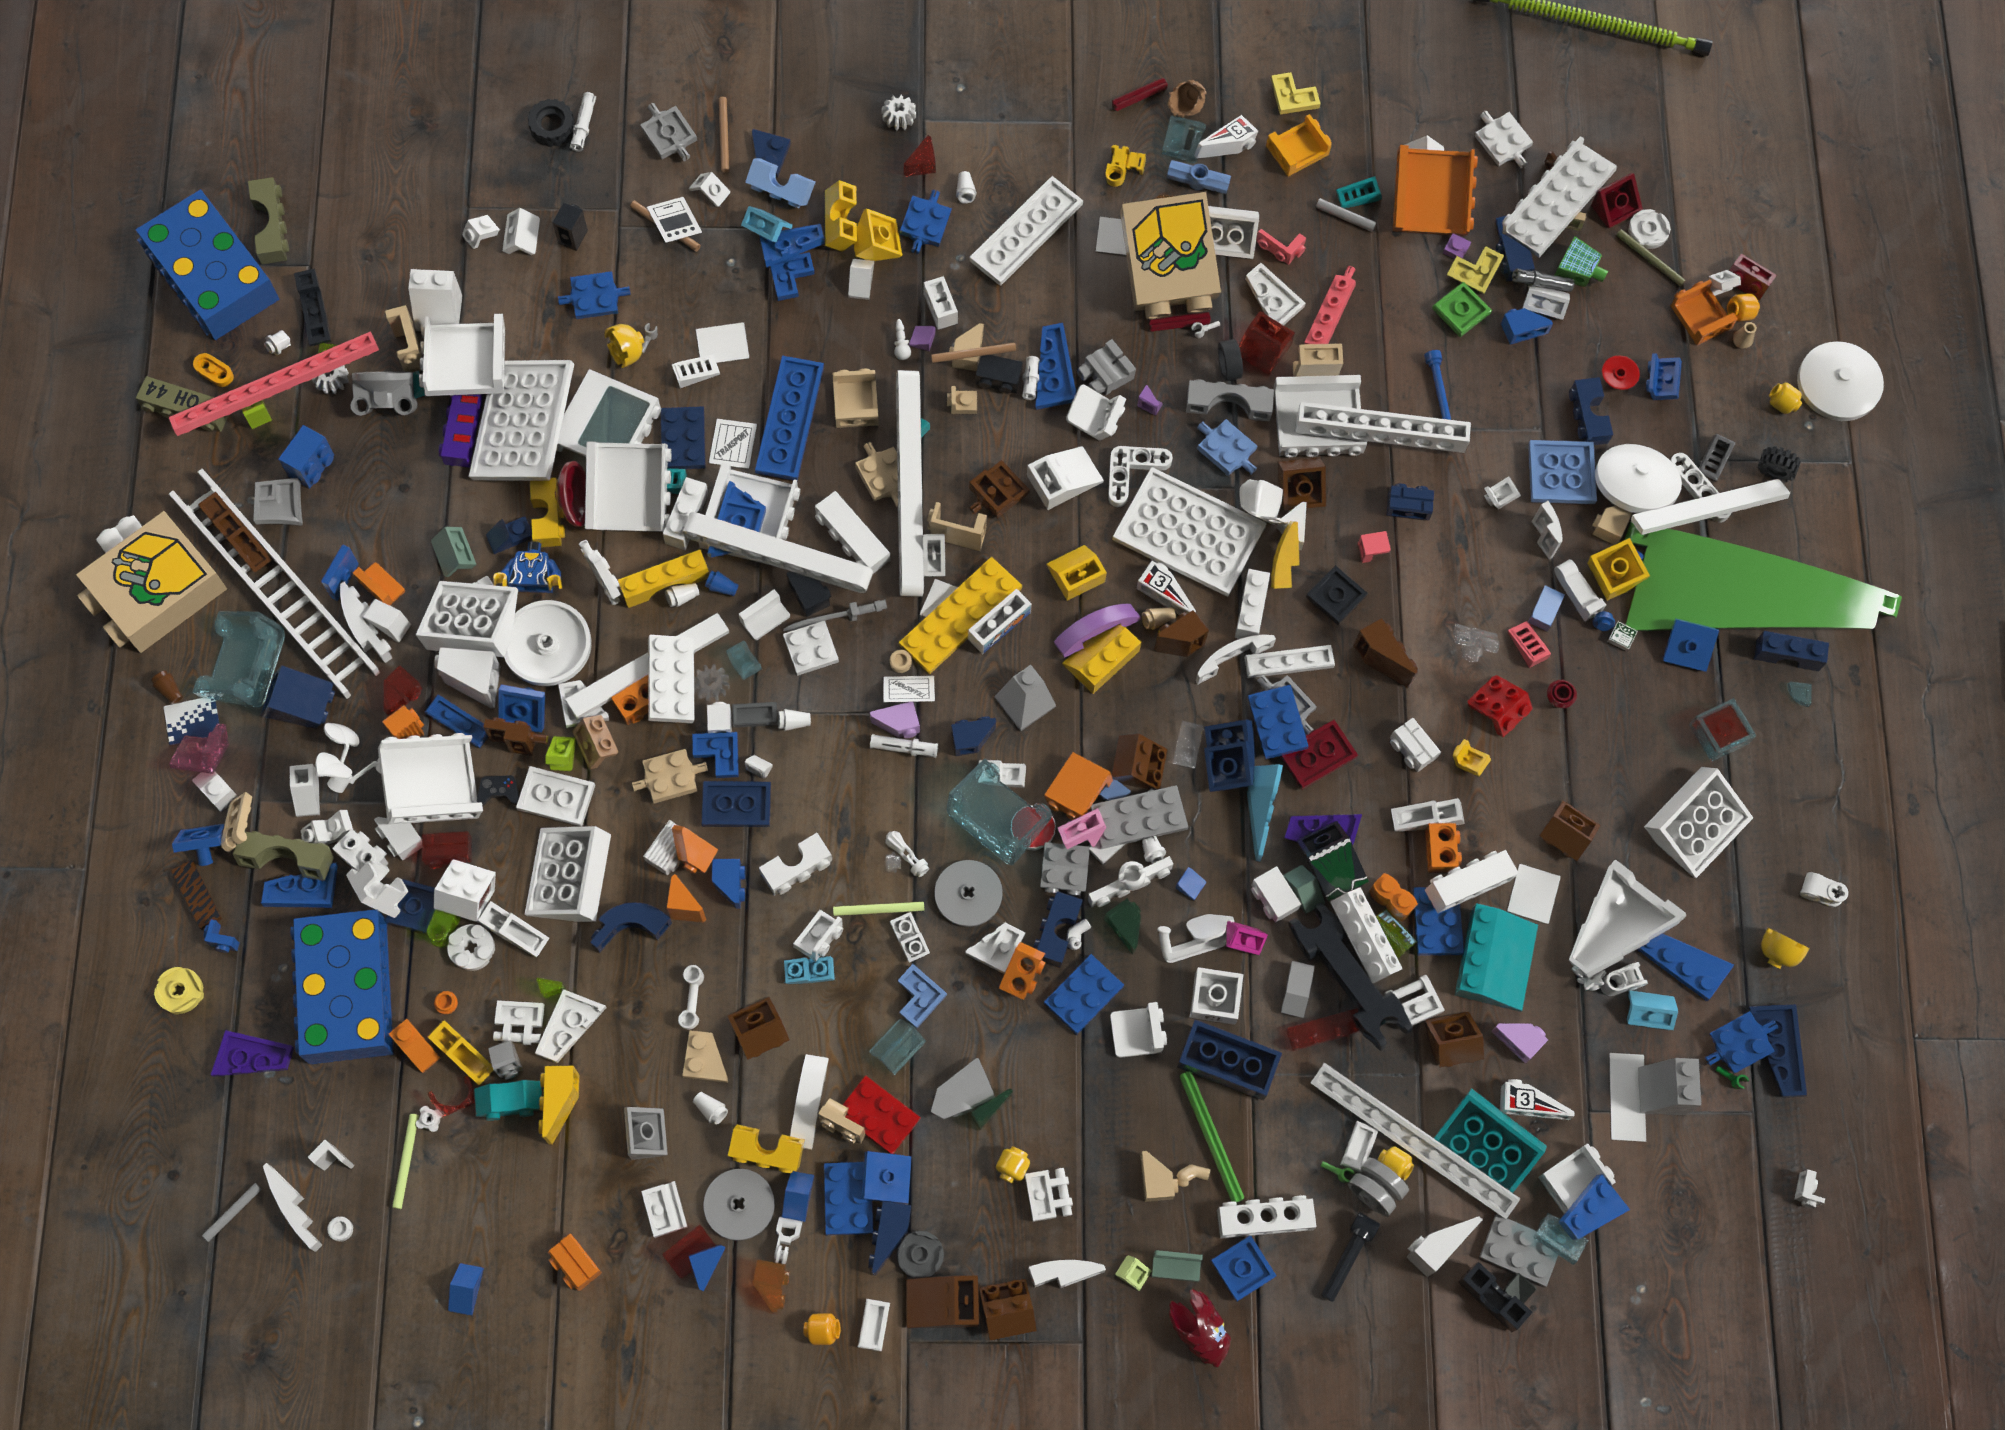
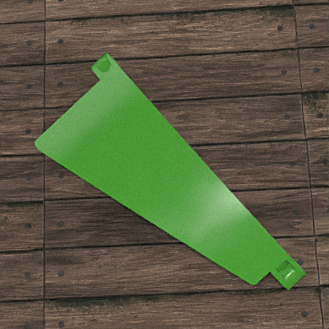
M1631 521L1625 540L1630 538L1633 545L1642 546L1643 548L1647 547L1643 564L1650 577L1636 585L1626 621V626L1636 631L1672 630L1675 618L1716 629H1872L1875 627L1878 613L1897 618L1902 599L1900 595L1827 570L1667 528L1641 535Z

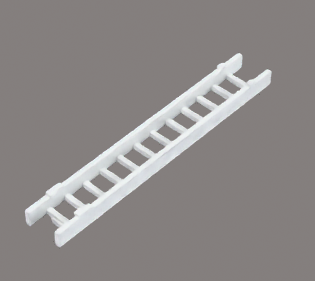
M203 469L199 470L198 473L211 488L208 493L202 495L190 506H186L174 491H171L169 495L332 683H334L345 698L348 699L351 694L340 682L363 663L367 665L375 676L380 671ZM215 491L251 532L268 555L278 564L255 583L246 574L251 568L247 564L240 567L234 561L233 557L238 554L233 548L227 553L221 546L220 542L225 537L221 533L214 537L207 530V527L212 524L210 519L206 518L200 522L194 514L200 508L198 504ZM281 571H284L291 581L267 598L259 588ZM297 586L305 596L283 613H280L273 603ZM310 601L318 611L294 629L286 619ZM324 616L331 624V627L310 644H307L300 634ZM338 632L345 642L321 660L313 650L334 633ZM351 647L359 658L335 676L327 665Z

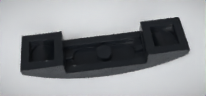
M315 268L294 273L310 347L331 342L327 313Z

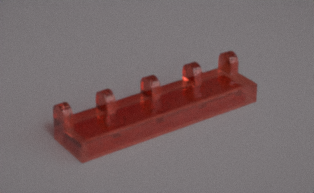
M1355 1008L1287 1028L1286 1031L1293 1052L1360 1033L1352 1019V1015L1359 1010Z

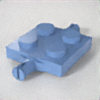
M1227 419L1214 429L1208 427L1204 422L1199 424L1197 429L1204 433L1206 438L1198 445L1197 450L1226 475L1229 476L1234 470L1241 467L1246 469L1251 475L1256 471L1257 467L1249 462L1248 458L1256 451L1257 445Z

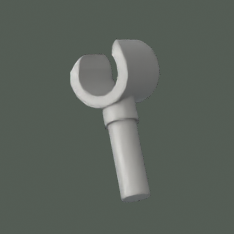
M649 323L645 325L642 354H644L649 342L656 339L658 335L657 326L654 331H649Z

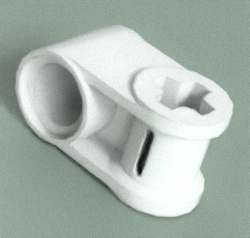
M1808 872L1800 895L1803 898L1829 907H1837L1847 899L1848 889L1842 883L1817 873Z
M1632 963L1605 976L1602 979L1604 985L1601 987L1602 992L1608 996H1614L1647 985L1648 982L1644 980L1639 969L1640 963ZM1610 979L1617 983V988L1611 986Z

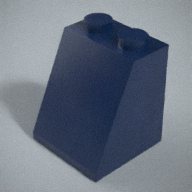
M281 666L273 675L260 716L316 729L321 723L324 724L328 711H325L327 703H331L335 691L332 690L334 683Z

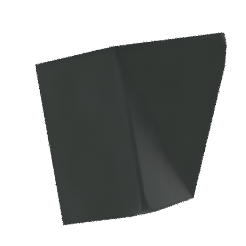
M1517 1273L1504 1287L1503 1291L1511 1296L1515 1295L1522 1303H1525L1537 1288L1520 1273Z

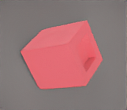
M1386 531L1361 535L1358 541L1362 563L1371 562L1373 555L1389 553L1391 550Z

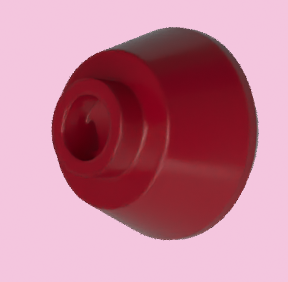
M1556 680L1549 685L1547 698L1551 705L1556 708H1568L1576 701L1577 691L1570 682Z

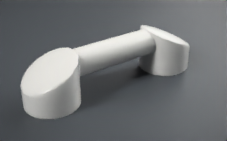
M696 965L688 966L683 973L684 979L690 985L687 1010L679 1015L678 1021L687 1030L695 1028L699 1023V1017L696 1015L698 987L704 980V974Z

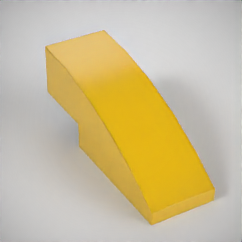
M1290 521L1278 543L1271 572V587L1274 589L1292 588L1291 566L1300 565L1297 521Z
M445 1020L427 1036L478 1085L492 1073V1064Z

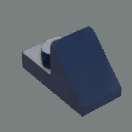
M525 516L508 524H505L504 520L501 519L486 534V537L495 555L532 539V530Z

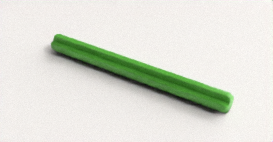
M1190 1071L1185 1072L1180 1076L1181 1082L1232 1202L1238 1203L1244 1199L1242 1190L1194 1076Z

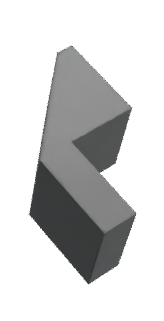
M1295 961L1291 962L1281 1013L1304 1018L1314 972L1313 965Z

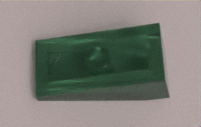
M1009 1088L972 1111L971 1117L980 1131L1012 1096V1089Z

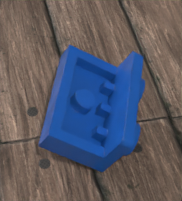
M1657 353L1652 354V360L1648 362L1650 380L1646 381V390L1650 392L1653 400L1679 398L1682 363L1680 357L1659 359Z

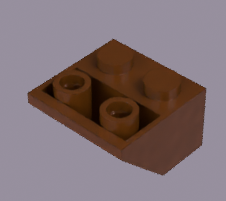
M1194 610L1188 614L1184 612L1175 619L1176 622L1170 626L1166 624L1158 630L1154 649L1160 653L1188 657L1205 646L1209 629Z
M1139 733L1119 736L1112 778L1129 786L1149 790L1160 789L1167 749Z
M1026 1279L979 1288L989 1340L1037 1331Z

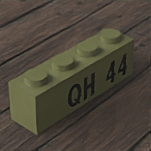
M146 376L136 396V400L144 411L149 413L155 411L168 419L175 414L215 398ZM229 415L205 424L201 428L210 432L213 430L221 432Z

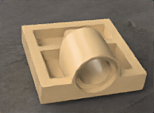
M829 1098L825 1106H822L818 1113L822 1127L832 1133L835 1130L843 1135L842 1138L852 1144L856 1141L861 1144L865 1137L864 1127L845 1118L849 1108Z

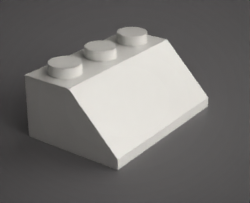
M1208 206L1215 255L1253 259L1259 212Z

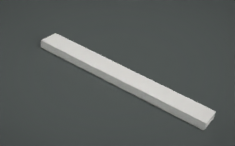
M1780 479L1634 514L1631 521L1640 534L1643 535L1788 499L1790 492Z
M717 613L677 637H692L695 653L727 635L729 629ZM648 653L565 699L576 719L611 701L612 696L648 675Z

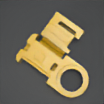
M1117 145L1111 146L1113 157L1111 164L1108 163L1106 169V181L1110 186L1117 187L1123 184L1126 168L1127 170L1136 168L1140 175H1143L1146 154L1129 152V148L1125 146L1122 149ZM1114 172L1121 175L1116 180L1111 179L1109 176Z

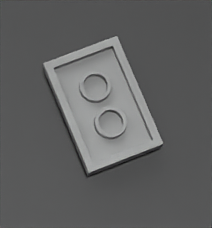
M1496 1214L1479 1259L1513 1274L1520 1273L1527 1280L1545 1288L1563 1243Z

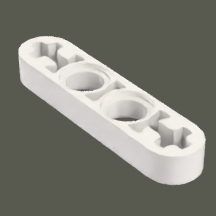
M1677 453L1673 455L1670 461L1677 468L1682 485L1694 499L1703 498L1701 495L1703 491H1708L1711 495L1719 494L1716 488L1686 454ZM1680 461L1683 462V465H1682V466H1681V465L1677 466V465L1675 464L1676 462H1680ZM1688 476H1696L1699 482L1697 484L1690 483ZM1731 513L1712 517V519L1718 523L1724 522Z

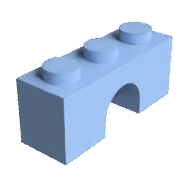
M760 158L753 159L746 179V183L751 185V189L758 192L765 190L770 193V197L778 200L784 198L788 200L789 205L797 208L808 204L815 181L799 174H791L788 183L782 186L776 180L777 165Z

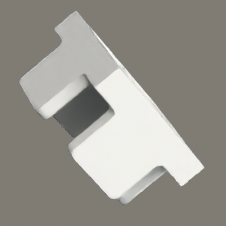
M371 860L359 872L351 869L346 876L362 903L378 909L393 918L401 912L397 905L408 893V889L402 879L398 877L390 885L380 882L389 872L387 866Z

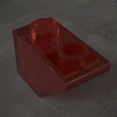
M400 665L384 680V712L387 717L403 705L406 706L410 701L416 700L421 694L422 687L420 683Z

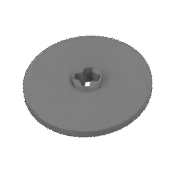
M974 860L959 861L948 866L940 874L935 886L936 905L941 914L950 922L964 927L978 926L989 921L997 913L1002 901V885L997 874L984 863ZM965 889L968 891L974 890L972 898L970 896L964 897Z
M733 1169L722 1173L713 1180L704 1197V1213L707 1222L717 1234L730 1240H747L755 1237L767 1227L774 1213L775 1202L771 1187L762 1176L747 1169ZM736 1199L738 1201L745 1200L743 1202L744 1209L738 1208L735 1210L734 1201Z

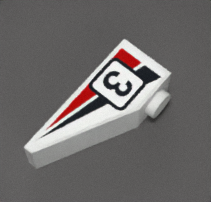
M1241 115L1201 141L1194 156L1198 159L1238 154L1245 149L1249 150L1256 143L1255 138L1258 130Z
M1151 561L1138 580L1137 589L1167 608L1173 607L1175 613L1179 615L1184 612L1188 614L1192 610L1196 613L1174 576L1168 571V568L1162 563Z
M1510 1079L1501 1086L1500 1110L1505 1114L1570 1120L1574 1117V1111L1531 1085L1522 1084L1521 1080Z

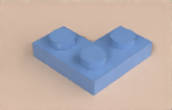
M914 964L898 979V983L914 996L899 1014L917 1029L942 1002L947 993Z

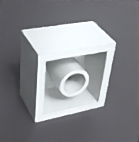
M1198 967L1194 979L1190 1018L1235 1025L1239 1015L1243 974Z

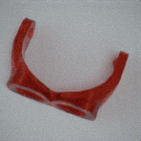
M467 1075L463 1079L468 1088V1095L458 1106L443 1105L436 1100L432 1091L428 1092L432 1104L442 1113L443 1117L475 1103L473 1086Z

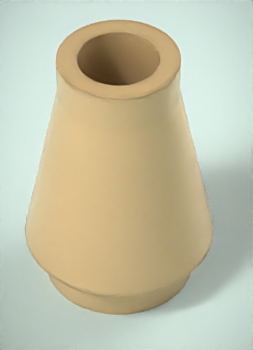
M1747 322L1734 333L1733 341L1738 348H1748L1753 344L1757 329L1756 325L1752 322Z
M1173 607L1147 609L1146 612L1142 613L1144 627L1146 629L1151 628L1152 630L1176 618Z

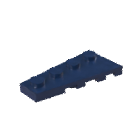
M1796 1004L1750 1006L1748 1008L1761 1026L1772 1020L1776 1023L1768 1028L1776 1024L1778 1025V1029L1767 1034L1768 1041L1775 1052L1766 1057L1782 1098L1806 1097L1807 1090Z

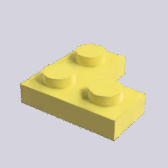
M1291 72L1272 75L1271 83L1280 115L1320 108L1316 87L1296 90Z
M1485 246L1476 265L1456 256L1447 276L1461 283L1464 282L1467 286L1485 294L1504 255Z

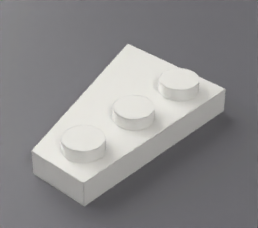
M1262 263L1258 264L1246 275L1245 280L1275 333L1305 307L1306 303Z
M563 989L535 1054L558 1063L607 1007Z

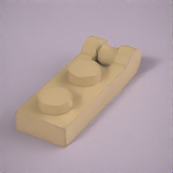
M244 792L229 804L221 838V846L225 851L229 852L236 847V844H241L247 840L245 829L252 796L247 792Z

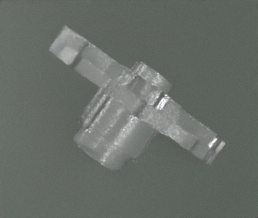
M1460 624L1454 625V643L1462 645V658L1478 662L1484 650L1493 653L1498 652L1500 644L1497 641L1498 635L1496 633L1483 631L1478 628L1471 629Z

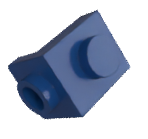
M211 919L209 925L204 930L205 942L209 946L215 947V950L219 952L229 953V950L237 951L240 942L234 937L220 935L221 925L216 920Z

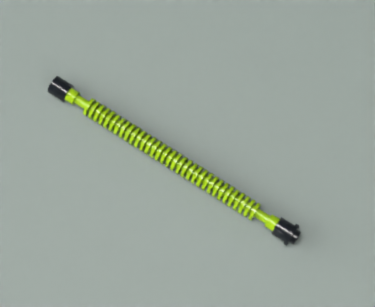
M1473 0V2H1502L1509 4V9L1514 5L1513 10H1516L1517 6H1519L1518 11L1524 8L1523 12H1527V9H1529L1528 13L1531 14L1532 10H1534V15L1539 11L1538 16H1542L1544 12L1543 17H1547V14H1549L1548 18H1552L1554 15L1553 19L1556 20L1559 16V21H1562L1564 17L1563 22H1567L1569 19L1568 23H1572L1574 20L1573 24L1577 25L1579 21L1578 25L1580 26L1584 22V27H1587L1589 23V28H1592L1594 25V29L1597 30L1599 26V30L1602 31L1604 27V32H1607L1609 28V33H1612L1614 29V34H1617L1619 31V35L1622 36L1624 32L1625 37L1629 34V38H1632L1634 35V39H1638L1639 36V40L1644 38V41L1647 42L1649 39L1650 43H1653V41L1654 44L1659 42V45L1664 43V46L1669 45L1671 48L1676 44L1704 56L1709 55L1713 40L1705 38L1679 37L1676 31L1672 34V30H1669L1667 33V29L1662 31V28H1658L1657 30L1655 26L1652 29L1651 25H1648V27L1647 24L1642 26V23L1637 25V22L1632 23L1630 20L1626 24V19H1623L1621 23V18H1618L1616 21V17L1613 16L1611 20L1610 15L1606 19L1605 14L1601 18V13H1598L1596 17V12H1593L1591 15V11L1588 10L1586 14L1585 9L1582 10V13H1580V8L1575 12L1576 7H1573L1571 10V6H1567V9H1565L1566 5L1563 4L1562 8H1560V3L1555 7L1556 2H1552L1550 6L1551 1H1547V4H1545L1546 0H1542L1541 3V0L1536 2L1535 0Z

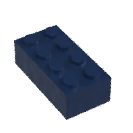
M1194 1020L1177 1068L1190 1071L1195 1075L1264 1101L1282 1053L1201 1021Z

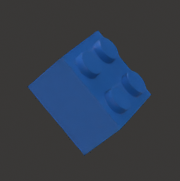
M303 425L278 460L288 477L291 479L298 478L302 485L310 489L313 484L319 481L325 467L332 463L334 453L324 436Z

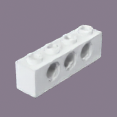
M1304 1195L1294 1196L1292 1201H1283V1198H1271L1269 1203H1260V1200H1248L1246 1205H1237L1236 1202L1222 1203L1223 1207H1219L1217 1210L1220 1238L1310 1231L1316 1228L1313 1199H1306ZM1284 1209H1292L1295 1212V1219L1288 1220L1284 1216ZM1261 1211H1269L1272 1215V1221H1263L1260 1216ZM1237 1214H1247L1249 1222L1241 1224L1237 1220Z

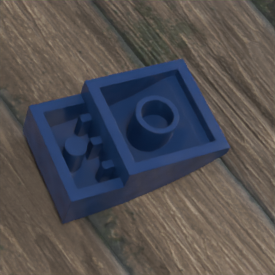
M1240 720L1205 726L1207 748H1204L1209 791L1216 792L1253 786L1255 754L1252 721Z

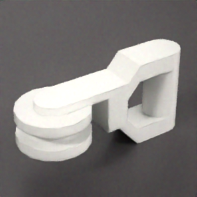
M779 1217L776 1228L779 1238L774 1259H776L775 1264H779L782 1261V1265L785 1266L789 1247H785V1250H782L780 1243L790 1245L792 1241L798 1239L803 1221ZM782 1227L794 1229L795 1234L790 1237L784 1236L781 1232Z

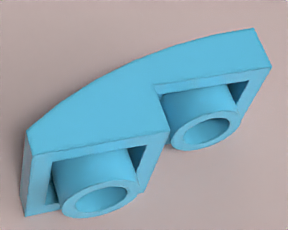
M831 956L818 958L816 962L807 958L784 961L786 984L835 980L833 958Z

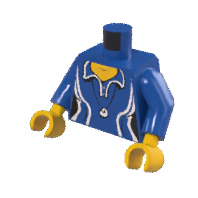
M536 541L528 542L527 552L518 551L502 571L495 573L493 576V586L502 583V586L507 587L508 581L509 587H516L518 592L553 593V586H559V589H562L560 569L556 562L549 558L548 553L541 552V543Z

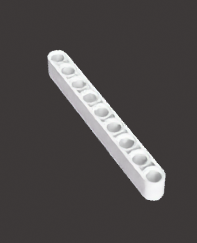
M696 512L689 514L682 534L688 539L859 593H866L873 574V570L867 566Z

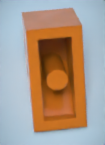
M674 825L672 832L678 860L684 863L683 867L691 873L695 874L696 871L705 873L718 849L687 828Z
M405 1019L389 1033L391 1038L422 1073L440 1059V1056L408 1019Z

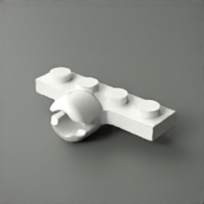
M1170 856L1143 868L1142 864L1135 861L1126 862L1119 870L1117 881L1088 895V902L1091 908L1096 905L1102 907L1108 904L1110 899L1115 896L1121 898L1129 894L1130 891L1145 887L1155 877L1159 879L1166 877L1171 873L1170 870L1173 867Z

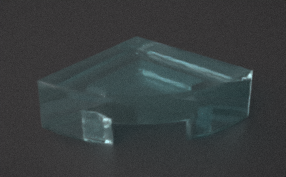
M1789 682L1787 684L1791 697L1797 703L1806 707L1811 705L1812 684Z

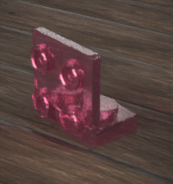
M217 723L213 732L209 733L208 738L184 736L169 762L170 768L213 774L229 746L226 725Z

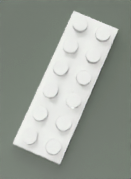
M1052 176L970 256V262L1001 286L1083 205V200Z

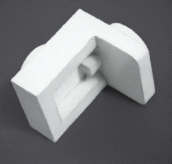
M488 215L468 220L462 235L471 247L475 249L478 248L482 239L497 236L500 229Z
M1509 476L1491 488L1489 486L1484 488L1487 492L1484 495L1490 506L1494 505L1498 509L1521 496Z

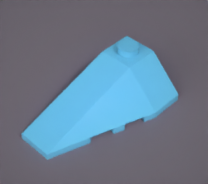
M1279 764L1254 766L1253 786H1248L1247 798L1255 860L1258 862L1261 861L1269 831L1268 822L1270 823L1274 809L1272 803L1275 800L1283 767V765Z

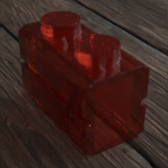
M468 831L422 835V859L430 868H441L443 864H450L453 859L464 863L472 862V838Z

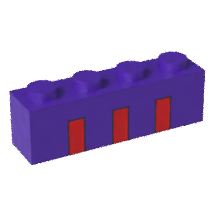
M484 394L450 395L452 401L451 405L447 406L446 416L448 421L443 426L444 442L439 446V456L442 458L444 465L470 468Z

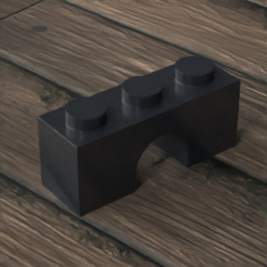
M1480 1262L1475 1263L1458 1283L1511 1333L1518 1330L1533 1312L1515 1295L1511 1296L1504 1292L1495 1282L1497 1278Z

